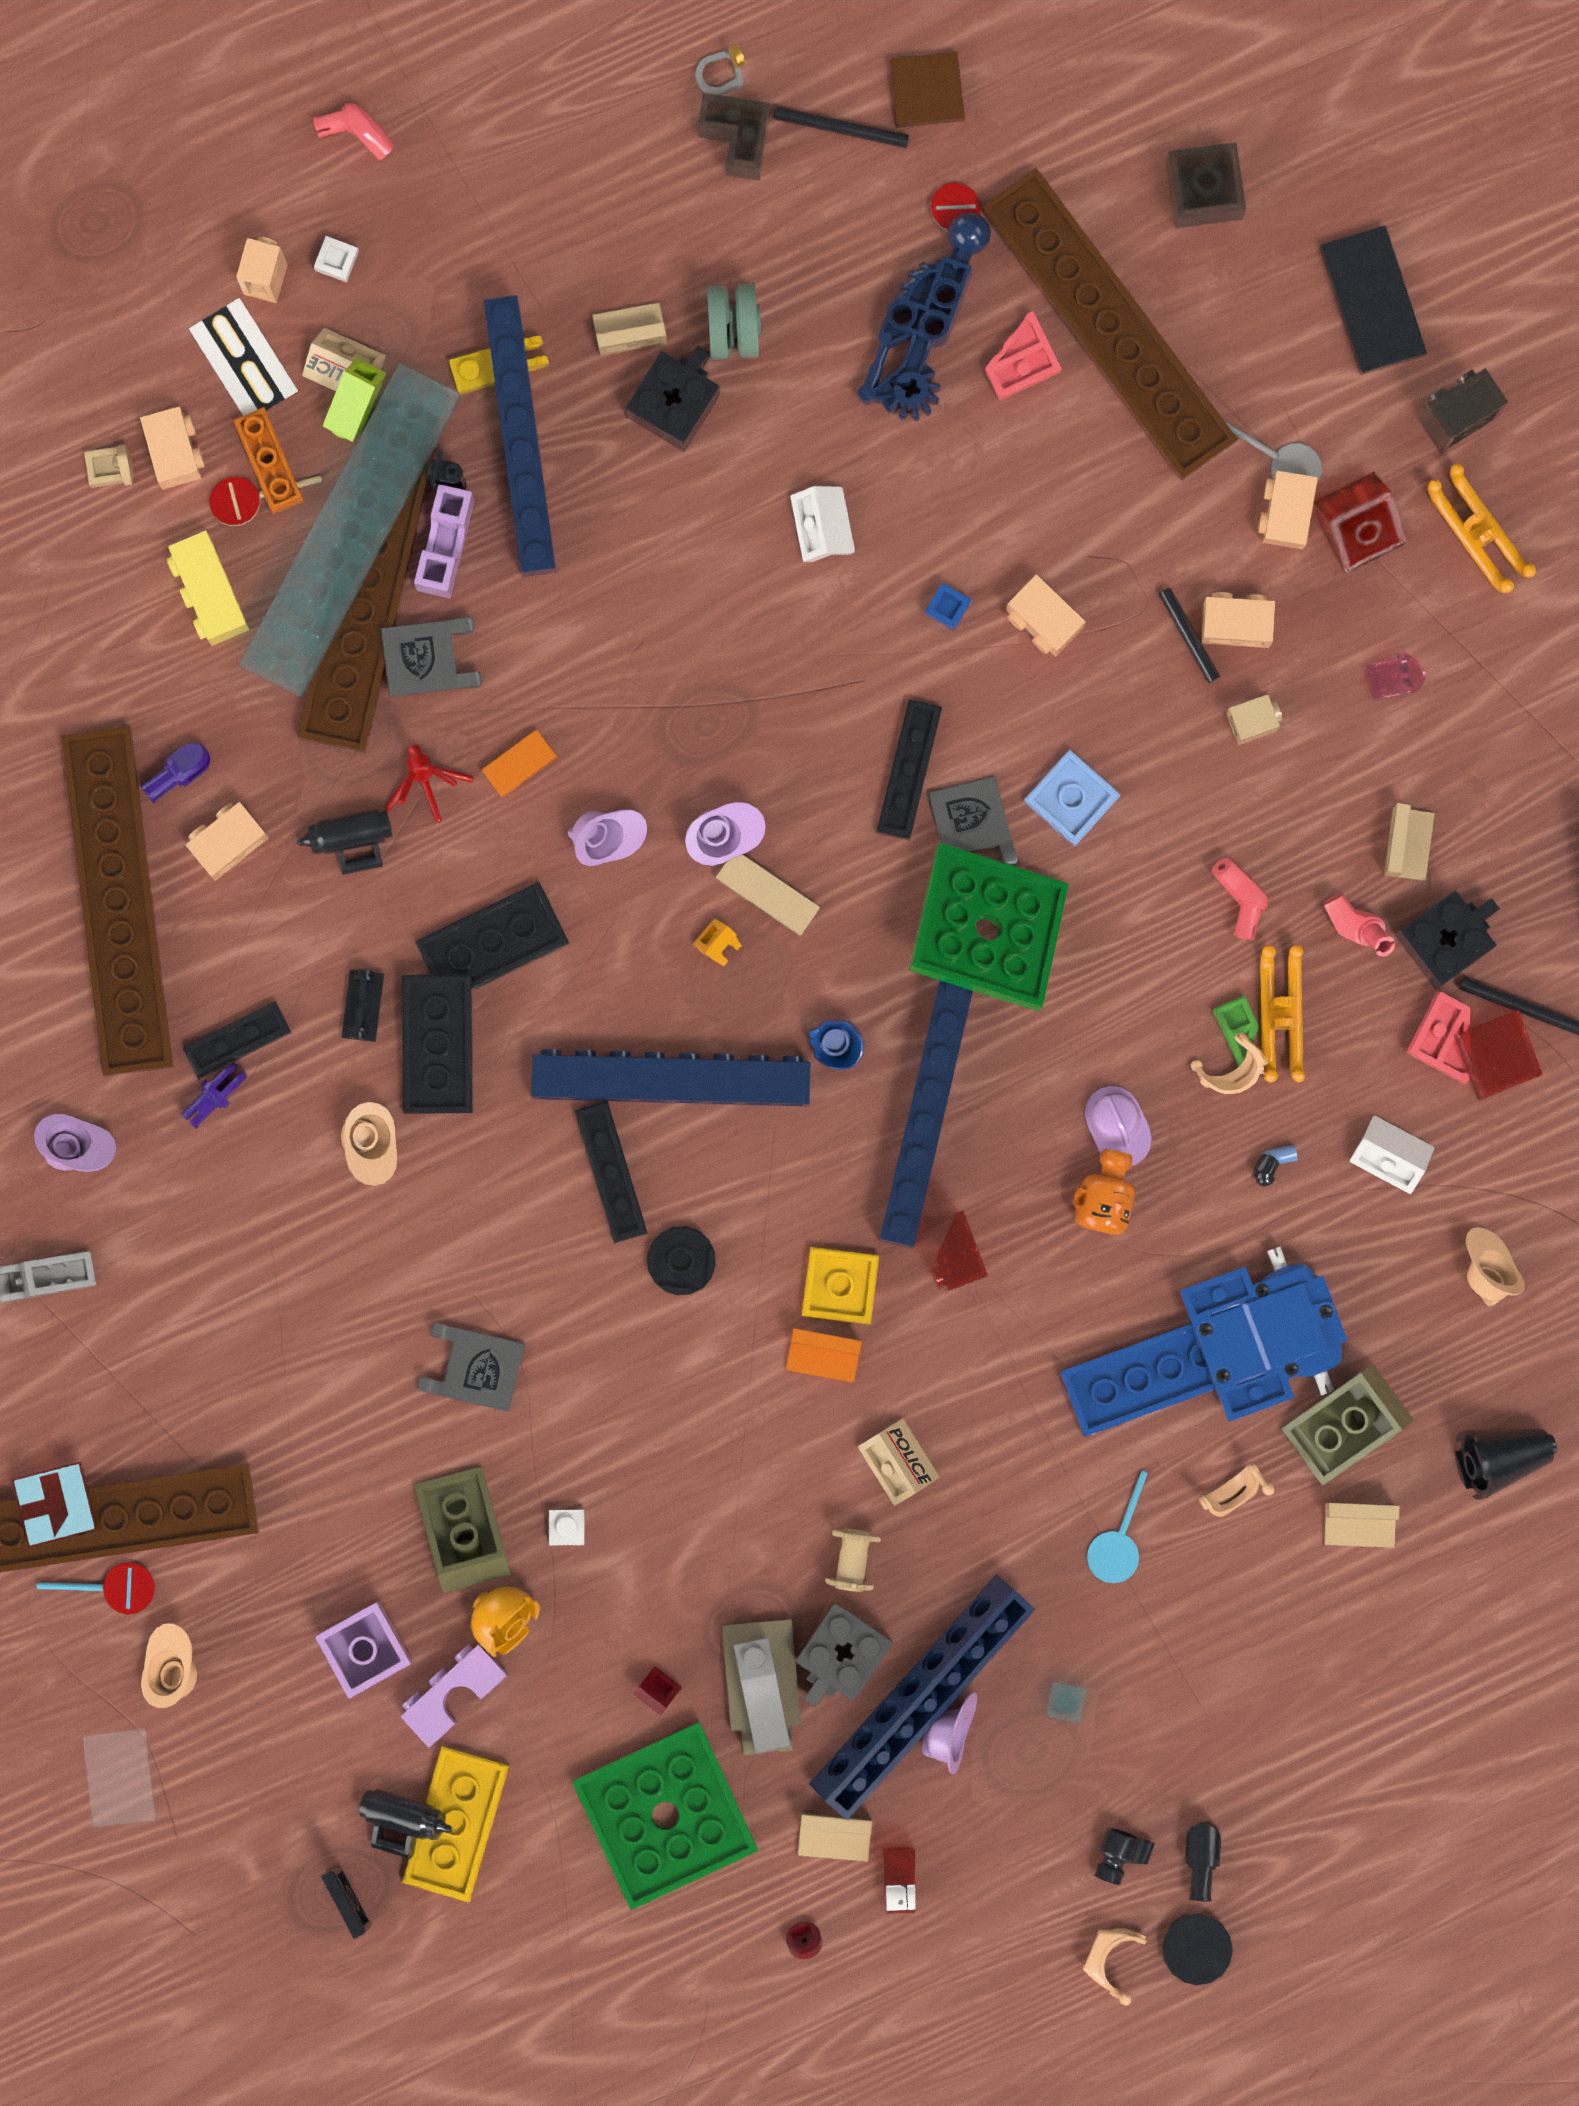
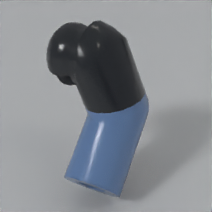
M1294 1144L1269 1149L1261 1154L1253 1170V1175L1256 1177L1258 1185L1263 1187L1270 1186L1275 1181L1273 1175L1280 1164L1298 1161Z

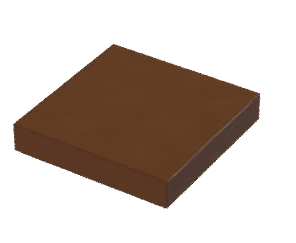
M958 52L890 59L897 128L961 122L965 120Z

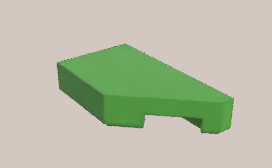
M1245 995L1212 1010L1238 1067L1246 1058L1247 1049L1235 1040V1035L1242 1032L1253 1042L1259 1028Z

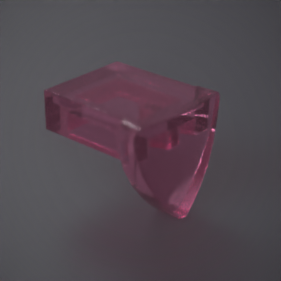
M1405 652L1397 654V658L1367 666L1373 699L1377 700L1403 693L1405 695L1414 693L1421 688L1426 678V672L1421 664Z

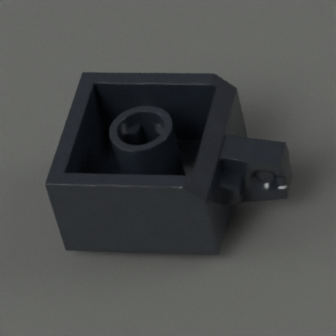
M698 345L689 360L681 357L678 361L661 351L625 407L626 417L685 452L720 395V386L706 378L708 372L703 370L710 358V352ZM674 396L679 398V404L673 403L671 406H667V398L673 399Z
M1454 890L1402 928L1395 936L1434 989L1437 990L1497 946L1486 931L1490 928L1486 919L1500 908L1492 898L1478 908L1472 902L1467 905L1458 892ZM1449 934L1453 940L1450 942V945L1442 946L1439 940H1441L1442 935L1446 936Z

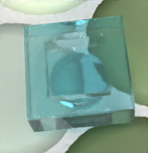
M1052 1681L1046 1717L1081 1723L1087 1688Z

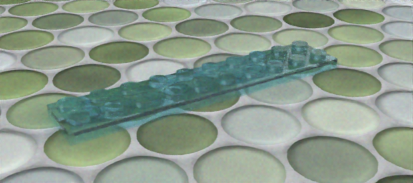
M399 363L239 664L241 668L300 698L303 697L461 399L460 393Z

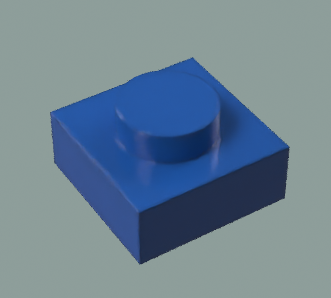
M942 583L924 614L954 631L972 600Z

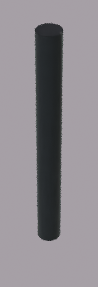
M779 106L776 107L774 120L907 148L909 135Z
M1466 977L1462 979L1459 987L1461 991L1579 1036V1021Z

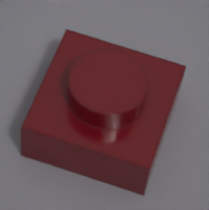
M654 1666L633 1694L661 1716L682 1687Z

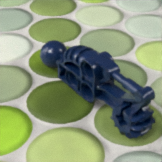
M965 212L952 220L947 234L949 243L953 247L950 258L943 256L942 260H936V263L928 264L923 261L919 264L917 270H911L907 274L909 278L905 283H900L898 288L900 293L895 294L892 303L887 308V314L879 333L880 346L876 357L870 365L863 386L858 391L861 403L865 405L872 404L873 402L877 404L883 403L888 413H894L901 409L899 413L900 420L904 421L909 412L912 413V418L915 422L919 421L918 411L921 410L925 415L930 416L932 410L928 404H939V397L934 395V393L940 391V384L931 383L935 378V371L926 363L932 348L941 347L950 337L972 277V266L969 265L972 255L984 250L990 241V226L985 218L977 213ZM945 290L953 292L956 296L952 302L947 304L941 303L937 299L938 294ZM900 311H906L912 316L911 320L906 324L896 323L893 317ZM932 322H938L944 327L943 331L938 335L928 334L925 328ZM911 340L902 366L878 385L889 349ZM912 386L917 387V394L907 398L906 391H909Z

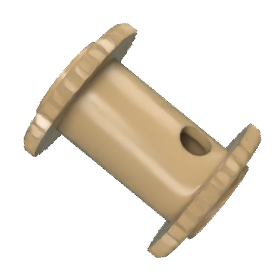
M849 1528L833 1530V1536L842 1537V1547L839 1555L836 1578H826V1584L848 1591L863 1592V1590H873V1584L864 1582L868 1557L867 1550L870 1542H880L881 1538L878 1535L863 1530Z

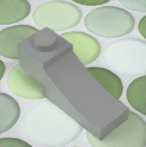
M90 1251L0 1267V1304L96 1286Z
M769 1639L734 1645L755 1753L761 1754L789 1748L790 1742Z

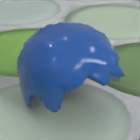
M830 1019L822 1022L814 1030H809L810 1044L814 1047V1057L822 1065L831 1069L847 1070L854 1067L860 1061L864 1052L865 1042L861 1031L852 1022L843 1019Z

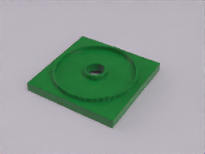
M939 843L934 853L908 971L1039 1012L1045 1000L1069 884ZM979 920L992 922L997 929L996 939L988 940L981 937L977 932L976 922Z
M700 1721L572 1781L630 1911L759 1851ZM670 1802L678 1810V1820L670 1828H661L653 1820V1810L659 1803Z

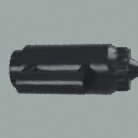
M378 809L320 820L316 824L307 827L308 833L303 838H299L297 844L310 847L313 854L337 852L343 875L383 867L379 843H384L386 838L393 837L387 810L379 812ZM373 845L374 855L345 861L343 851Z
M376 1789L375 1791L367 1790L361 1799L359 1815L365 1818L367 1823L374 1825L371 1840L372 1848L411 1859L415 1852L417 1838L437 1840L443 1832L450 1833L452 1831V1826L446 1824L445 1813L437 1810L433 1805L381 1789ZM384 1828L407 1835L406 1843L384 1837Z

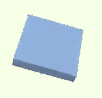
M1069 749L1023 802L1075 847L1119 799L1121 794Z

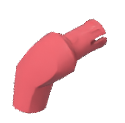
M346 103L341 111L314 116V125L316 131L319 130L317 132L319 138L348 130L378 160H382L394 148V144L380 125L367 111L355 103Z
M1229 858L1220 859L1213 866L1211 872L1223 888L1238 902V906H1240L1233 936L1248 941H1255L1261 912H1265V909H1268V897L1261 887L1235 862Z
M1339 893L1323 903L1338 934L1360 945L1371 946L1379 956L1384 957L1392 953L1395 948V943L1392 942L1394 939L1385 932V923L1377 915L1355 909L1343 893Z

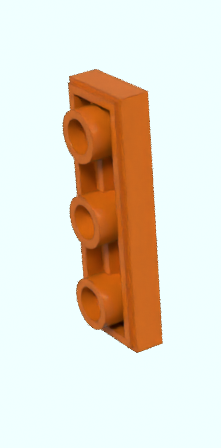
M265 407L234 419L233 422L272 514L304 502ZM266 456L274 457L272 462L268 464L263 463V459Z

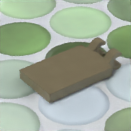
M792 1619L723 1625L722 1633L731 1731L742 1730L744 1755L756 1753L734 1645L766 1638L769 1639L790 1742L789 1748L780 1749L779 1752L793 1751L791 1726L801 1725Z

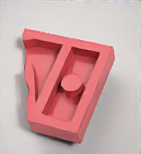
M1033 311L1027 314L1018 329L1008 338L1003 348L985 368V373L999 401L1061 373L1062 369Z
M1441 991L1436 992L1406 1053L1458 1082L1467 1084L1469 1081L1467 1052H1470V1037L1467 1030L1470 1025V1007Z

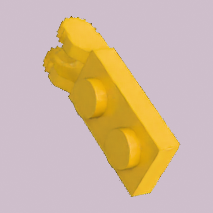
M541 336L525 338L526 351L543 345ZM490 348L449 360L459 395L495 385ZM537 356L527 360L529 372L549 365L547 356Z

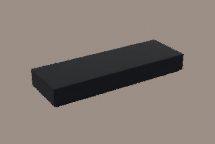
M275 1001L183 1047V1050L197 1078L201 1079L292 1032Z

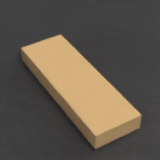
M743 854L728 860L716 876V880L800 937L820 910L818 905Z

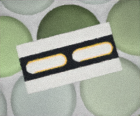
M240 298L189 328L243 416L263 407L267 411L298 392Z

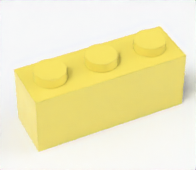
M205 530L168 546L172 556L166 558L174 578L179 575L182 578L185 587L180 589V593L187 608L194 607L198 619L193 620L200 639L207 637V640L213 646L249 631L247 622L207 531Z

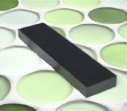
M909 699L876 833L910 841L942 707Z
M608 1101L575 1110L614 1243L648 1234Z

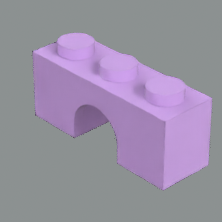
M438 485L431 513L429 539L425 551L422 550L414 581L418 592L451 599L475 502L472 492Z
M469 1643L454 1657L458 1662L457 1665L449 1672L442 1668L428 1681L432 1686L430 1690L423 1696L416 1692L402 1705L406 1712L400 1717L428 1748L457 1723L446 1708V1697L451 1689L464 1686L471 1689L480 1699H483L509 1675L480 1644L473 1648Z

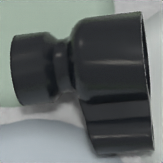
M1107 1827L1100 1846V1852L1104 1859L1098 1863L1094 1876L1106 1882L1121 1885L1125 1874L1123 1866L1128 1863L1148 1864L1155 1843L1119 1829Z

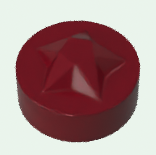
M797 1923L789 1929L786 1935L788 1949L796 1958H812L822 1948L823 1940L820 1930L813 1923Z

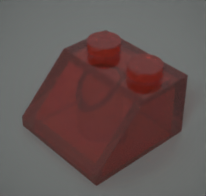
M1375 472L1313 502L1320 526L1346 574L1407 544L1391 490Z
M964 1211L957 1212L935 1258L934 1263L936 1266L931 1269L937 1288L944 1287L946 1294L985 1280L988 1277Z

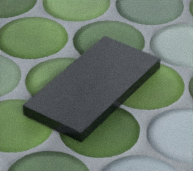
M1386 225L1321 244L1320 251L1360 374L1364 375L1426 356L1427 350Z
M540 882L528 886L415 941L431 975H472V991L570 944Z
M402 975L403 1114L473 1113L472 975Z

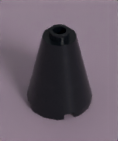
M1544 1429L1466 1430L1459 1432L1455 1442L1461 1441V1450L1455 1451L1460 1477L1466 1489H1474L1477 1494L1472 1497L1478 1500L1488 1498L1553 1461L1554 1454L1557 1453V1444L1553 1435L1548 1434Z

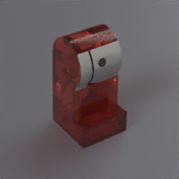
M915 1847L883 1848L887 1914L915 1913Z

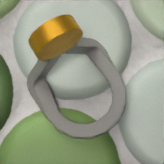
M737 44L729 47V50H721L700 61L696 68L695 79L703 92L708 95L719 96L742 87L743 77L740 67L745 65V60ZM723 58L733 61L735 79L717 88L709 86L703 80L702 71L709 63Z

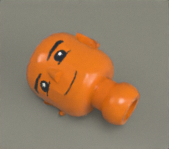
M1105 1148L1100 1155V1163L1102 1165L1100 1174L1091 1173L1087 1175L1082 1182L1081 1188L1075 1192L1073 1199L1074 1207H1076L1075 1220L1082 1228L1117 1236L1127 1230L1133 1205L1136 1203L1135 1186L1131 1182L1124 1180L1126 1171L1132 1166V1156L1128 1153Z

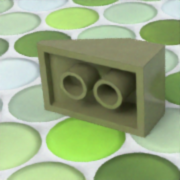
M1371 1364L1284 1426L1282 1431L1323 1486L1401 1432L1414 1419L1374 1364Z
M482 1466L415 1484L443 1594L511 1575Z

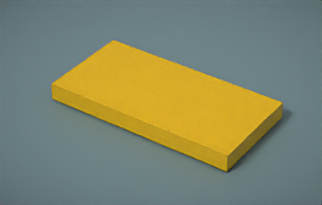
M441 1747L425 1803L433 1805L437 1810L445 1813L446 1824L452 1826V1831L450 1833L443 1832L437 1840L417 1838L413 1857L408 1860L402 1883L470 1902L510 1765L449 1747Z

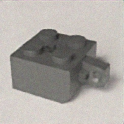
M834 1602L795 1660V1662L811 1672L807 1680L813 1683V1685L804 1697V1700L816 1707L825 1693L833 1697L838 1690L854 1701L893 1642ZM847 1642L851 1643L850 1651L854 1654L851 1659L845 1657L842 1661L838 1660V1652L835 1649L836 1645L844 1646Z

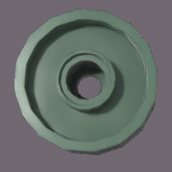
M755 282L738 283L736 285L735 305H732V302L728 300V288L725 284L707 285L711 361L728 360L731 356V347H734V338H737L738 355L741 359L759 358L758 336H761L760 304H756Z

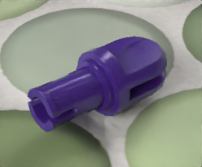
M188 743L166 758L163 765L165 768L140 787L154 804L175 786L179 785L180 787L183 785L186 787L209 768L210 755L203 745Z
M237 1063L229 1064L211 1083L204 1080L200 1084L202 1086V1093L180 1113L188 1120L196 1111H199L190 1121V1124L195 1129L217 1107L220 1109L222 1107L226 1108L230 1104L226 1099L246 1079L247 1075L245 1070H243L221 1092L217 1090L238 1068L239 1065Z

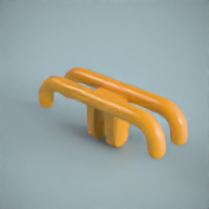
M1454 464L1450 469L1451 480L1474 514L1464 523L1445 497L1441 489L1442 484L1437 479L1431 480L1428 484L1429 496L1490 583L1499 592L1510 593L1514 588L1513 582L1502 576L1483 550V547L1494 541L1515 571L1524 578L1533 577L1536 574V567L1533 564H1528L1517 551L1468 483L1464 475L1463 466Z
M1266 945L1261 952L1262 1053L1268 1060V1063L1263 1065V1077L1268 1083H1273L1278 1079V1073L1276 1072L1275 1030H1289L1291 1078L1293 1081L1300 1083L1306 1077L1303 1066L1302 955L1304 951L1300 945H1293L1289 950L1288 997L1275 998L1274 957L1276 954L1274 946Z

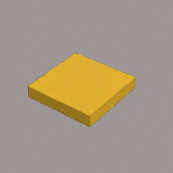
M810 1247L802 1316L871 1325L879 1255Z

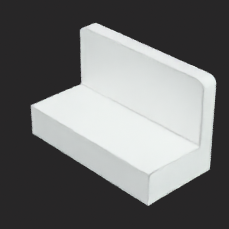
M813 486L790 496L803 562H814L829 555H849L855 552L842 487Z
M1373 1116L1349 1162L1411 1194L1426 1171L1434 1147L1383 1119Z

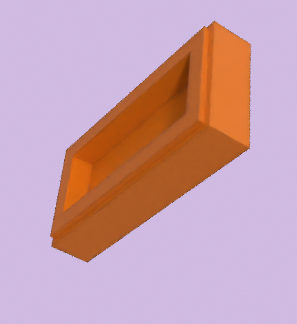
M536 729L481 771L503 799L555 761L557 756Z

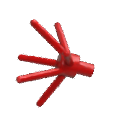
M410 745L407 748L409 759L406 763L409 773L391 797L385 809L390 811L397 802L403 805L414 780L415 782L422 783L435 822L440 823L442 818L428 779L434 774L446 783L456 786L457 781L455 779L471 783L474 778L470 775L432 765L429 756L422 753L420 745Z

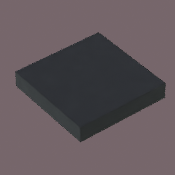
M337 1865L321 1875V1878L353 1939H356L371 1928V1923L341 1866Z

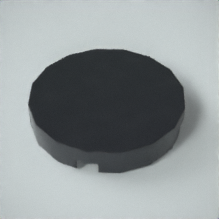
M687 1226L672 1227L660 1233L651 1243L647 1255L648 1271L654 1283L663 1291L677 1296L691 1295L703 1289L712 1279L716 1268L715 1251L709 1239L700 1231Z
M1200 1913L1184 1915L1174 1921L1168 1928L1162 1943L1163 1959L1170 1972L1182 1982L1193 1985L1209 1984L1220 1978L1229 1967L1233 1953L1231 1937L1225 1927L1213 1917Z

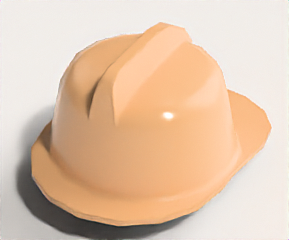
M366 1102L359 1104L350 1111L341 1131V1141L345 1149L348 1168L353 1176L363 1184L372 1186L384 1184L393 1176L397 1166L394 1120L389 1111L378 1103Z
M1480 1227L1471 1229L1466 1235V1246L1472 1259L1467 1272V1281L1470 1287L1481 1296L1488 1306L1495 1305L1507 1295L1515 1296L1521 1294L1525 1289V1282L1517 1270L1504 1242L1488 1229Z
M174 1623L159 1626L150 1636L141 1681L142 1693L147 1702L156 1708H168L176 1704L181 1698L187 1696L194 1689L198 1674L196 1665L192 1661V1644L189 1635L182 1627Z

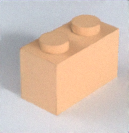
M258 237L257 240L247 238L236 276L244 295L277 303L288 264L281 247L277 246L278 243L266 237Z
M179 406L140 417L156 478L162 490L202 479L199 469L205 467L200 448L193 449L190 436L196 435L191 416H184Z
M1276 471L1273 479H1267L1264 499L1270 500L1267 513H1261L1258 533H1264L1262 543L1304 549L1307 543L1318 477Z
M1037 575L1007 604L1006 611L1010 613L1007 616L1009 621L1020 631L1025 628L1034 636L1032 642L1044 654L1050 652L1055 657L1078 635L1086 623Z
M1212 593V597H1206L1203 603L1201 643L1270 648L1273 642L1275 601H1267V596L1253 594L1247 595L1246 599H1234L1231 593Z
M240 802L235 806L232 803L224 806L216 814L218 819L208 827L204 824L195 829L189 835L191 841L186 844L187 848L214 881L269 839Z

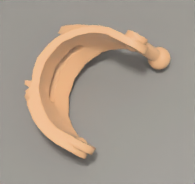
M1241 1032L1236 1034L1234 1038L1247 1049V1054L1243 1063L1236 1070L1223 1076H1209L1205 1074L1202 1069V1062L1199 1060L1192 1061L1191 1069L1197 1072L1201 1079L1200 1083L1204 1087H1210L1223 1094H1235L1247 1090L1256 1083L1259 1075L1264 1074L1263 1065H1266L1268 1060L1262 1051L1249 1040L1248 1036Z
M1248 1464L1234 1478L1213 1492L1201 1496L1198 1501L1204 1510L1209 1509L1213 1515L1223 1517L1255 1496L1259 1483L1263 1487L1265 1495H1272L1274 1493V1486L1265 1480L1255 1464ZM1244 1487H1246V1489L1235 1499L1226 1504L1220 1505L1221 1503H1224L1233 1498L1234 1496H1236Z
M1126 1928L1098 1930L1094 1945L1082 1969L1098 1984L1110 1990L1109 1994L1118 1998L1122 2005H1129L1132 2001L1131 1996L1120 1991L1118 1988L1112 1987L1107 1981L1104 1970L1105 1960L1111 1949L1120 1942L1134 1940L1138 1943L1146 1944V1936Z

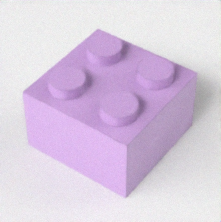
M380 1601L315 1637L348 1699L414 1663Z

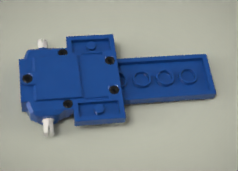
M1280 1246L1267 1251L1275 1271L1268 1273L1261 1282L1252 1285L1245 1266L1180 1290L1179 1292L1191 1324L1060 1372L1083 1436L1093 1435L1215 1389L1228 1422L1295 1398L1288 1379L1294 1377L1309 1378L1314 1376L1321 1393L1320 1395L1327 1394V1391L1328 1393L1335 1391L1327 1371L1334 1369L1342 1361V1343L1348 1340L1324 1276L1316 1277L1305 1264L1287 1266Z

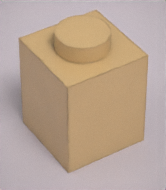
M1268 694L1230 707L1226 713L1237 745L1277 732L1280 727L1279 722L1282 721V714L1277 702L1271 703Z

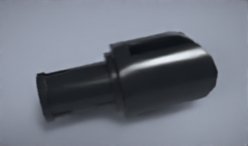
M1199 1822L1192 1826L1187 1833L1185 1864L1188 1865V1868H1192L1189 1900L1212 1901L1213 1870H1216V1867L1220 1866L1221 1834L1219 1828L1211 1822Z

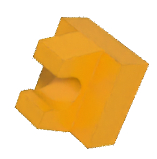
M715 918L693 943L701 953L723 966L728 962L722 955V951L727 945L737 951L742 946L736 938L737 934Z

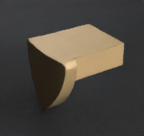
M126 444L84 452L88 481L91 488L124 483L125 486L133 484L132 461Z

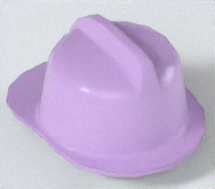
M744 802L728 803L716 809L705 811L691 823L686 831L685 844L687 852L695 861L711 866L724 863L758 846L763 839L766 829L764 816L756 807Z
M632 809L608 813L598 810L588 811L576 821L573 828L568 829V836L575 845L576 858L581 864L587 866H595L632 855L641 847L647 834L646 820L639 812Z
M1108 1086L1100 1088L1093 1093L1086 1103L1085 1118L1100 1153L1105 1148L1128 1153L1132 1156V1165H1136L1146 1157L1152 1140L1150 1128L1137 1100L1129 1091L1122 1087Z
M52 1114L43 1118L35 1129V1146L48 1164L55 1169L62 1171H98L108 1166L115 1157L116 1144L111 1134L99 1126L65 1114Z
M975 1691L969 1694L961 1709L945 1710L924 1734L923 1754L948 1764L949 1772L952 1775L957 1772L960 1766L965 1739L976 1710L977 1693Z

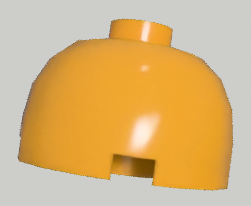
M502 1586L490 1592L485 1591L476 1598L473 1604L475 1609L471 1618V1630L476 1641L492 1657H496L497 1651L503 1656L518 1646L528 1635L530 1629L525 1627L531 1617L537 1620L540 1606L528 1593L516 1587Z

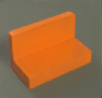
M793 1328L786 1369L792 1372L852 1383L855 1380L862 1341Z

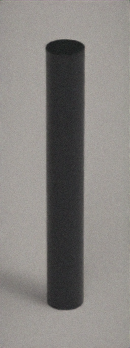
M1171 588L1162 591L1159 596L1209 684L1216 681L1221 676Z

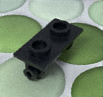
M439 450L437 460L431 459L427 479L430 480V487L433 488L435 496L439 484L465 490L466 480L461 466L455 462L446 461L443 451Z
M359 969V971L350 970L341 1038L376 1042L384 973H375L367 969Z

